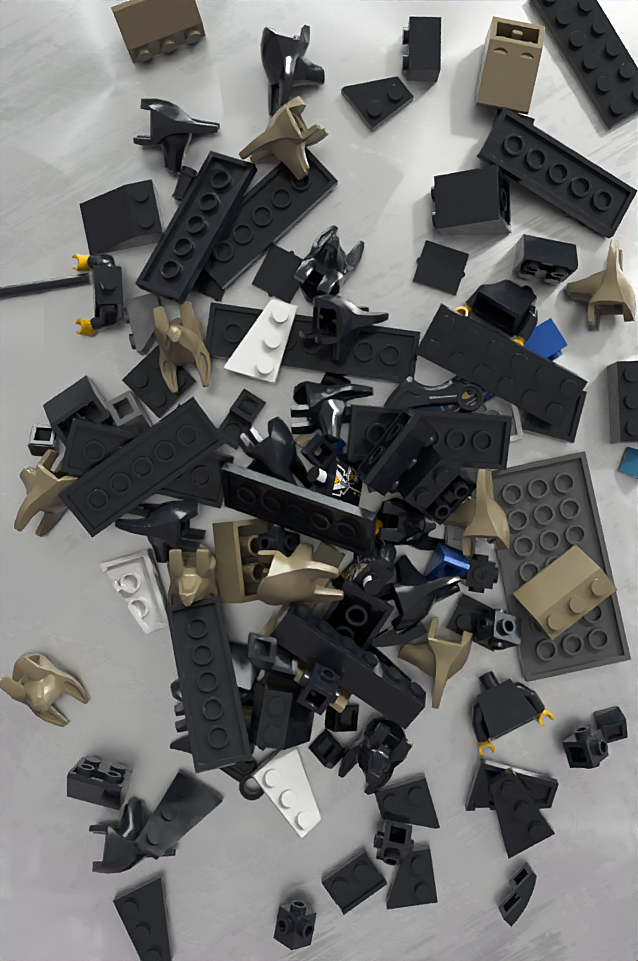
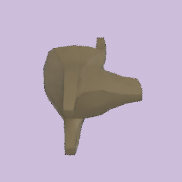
M298 96L285 103L276 111L270 119L265 132L249 143L239 153V156L242 160L250 157L252 163H258L274 155L290 169L298 180H301L308 174L310 169L304 148L317 144L328 136L329 133L326 128L321 129L319 124H315L309 129L307 128L301 117L306 105L301 97Z
M613 239L610 242L606 270L595 273L587 278L567 283V294L570 296V299L589 302L587 317L593 331H599L601 315H623L624 322L635 321L637 309L636 295L633 285L623 274V251L619 250L617 239Z
M185 301L183 304L179 303L181 318H175L170 323L164 306L153 309L155 320L154 334L160 349L159 365L162 377L173 394L178 393L177 366L195 363L202 386L208 387L210 383V354L203 342L202 323L195 319L190 301Z
M48 449L38 462L36 469L29 466L23 468L19 477L25 485L27 497L19 508L14 522V528L19 532L27 526L39 511H43V518L35 532L36 535L43 537L58 522L67 508L58 496V493L81 477L61 472L63 459L55 471H51L59 455L54 450Z
M479 469L476 497L461 503L443 522L444 525L464 529L462 534V551L465 556L475 554V538H496L499 550H506L510 547L509 522L505 512L494 499L491 470Z
M200 543V548L196 552H182L181 549L169 551V561L167 563L170 577L168 591L169 606L178 604L190 606L197 600L219 596L215 580L216 558L203 544Z
M300 543L290 557L276 550H261L258 552L259 562L271 564L270 568L263 570L264 579L258 585L256 592L258 600L265 604L278 606L295 601L326 603L343 599V591L316 585V579L338 578L339 569L313 561L312 544Z
M433 618L431 621L427 643H404L398 653V658L409 662L434 678L432 708L435 709L439 708L447 680L461 670L466 663L471 650L473 633L465 630L462 641L437 636L438 618Z
M43 654L22 655L14 664L12 679L6 675L0 681V688L12 699L27 705L37 717L45 722L61 727L66 726L68 720L52 705L63 692L84 704L89 701L80 683L71 675L58 670Z

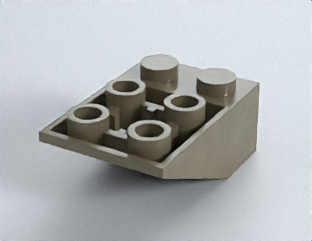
M493 16L485 38L476 105L500 110L506 107L512 112L528 115L543 49L545 26Z

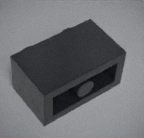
M410 16L408 27H403L402 45H407V53L402 54V70L406 71V81H437L441 70V17Z

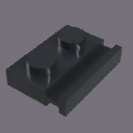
M461 593L445 628L463 636L464 630L473 633L472 641L489 649L487 644L477 642V623L479 615L488 613L493 608Z
M364 848L323 877L322 884L336 905L340 907L343 915H345L387 885V879L382 875L380 869Z

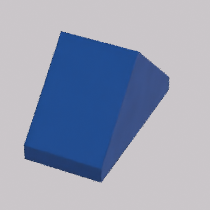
M438 542L423 575L429 581L451 575H459L460 577L469 570L470 564L465 555H463L462 550Z

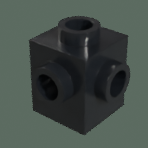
M281 526L270 527L268 532L258 534L259 551L276 550L290 557L300 544V534L285 531V528Z
M473 554L472 558H467L470 567L466 573L460 576L461 584L469 586L468 591L484 593L485 588L493 589V583H497L499 569L495 567L496 562L488 560V555ZM483 569L482 579H478L476 576L477 571Z
M497 608L479 615L477 642L487 644L488 648L492 650H504L520 645L522 618L509 615L506 610Z
M316 663L310 672L305 670L298 682L301 690L296 702L322 715L329 704L333 705L340 694L341 690L337 687L341 676L335 674L330 668Z
M587 726L576 728L573 731L574 733L562 742L569 767L592 769L600 766V762L609 755L608 745L601 729L590 730Z
M386 819L381 831H376L373 847L377 848L376 859L392 866L402 865L406 857L411 856L414 840L411 839L412 826Z
M299 900L279 906L273 938L290 950L311 945L317 913L308 908L305 902Z

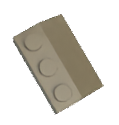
M129 0L111 7L133 63L147 61L153 55L161 52H171L177 46L185 43H195L201 37L206 36L195 0Z
M259 518L212 523L221 603H245L258 600L256 592L258 585L264 579L263 570L270 568L269 563H261L258 560V534L268 532L270 527H274V524Z
M574 544L514 591L512 595L543 635L554 640L614 593L617 588L603 570Z

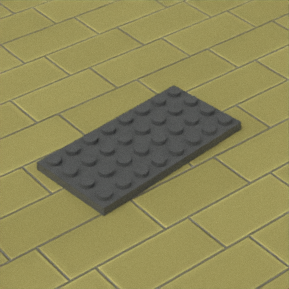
M585 451L508 467L506 470L491 471L494 499L505 512L510 528L509 549L499 550L497 546L496 551L510 615L522 618L521 643L517 647L525 681L530 682L631 660L616 591L554 640L543 635L512 595L514 591L574 544L590 557L614 584Z

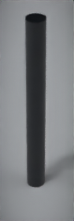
M89 273L3 286L0 287V298L89 284L91 282Z

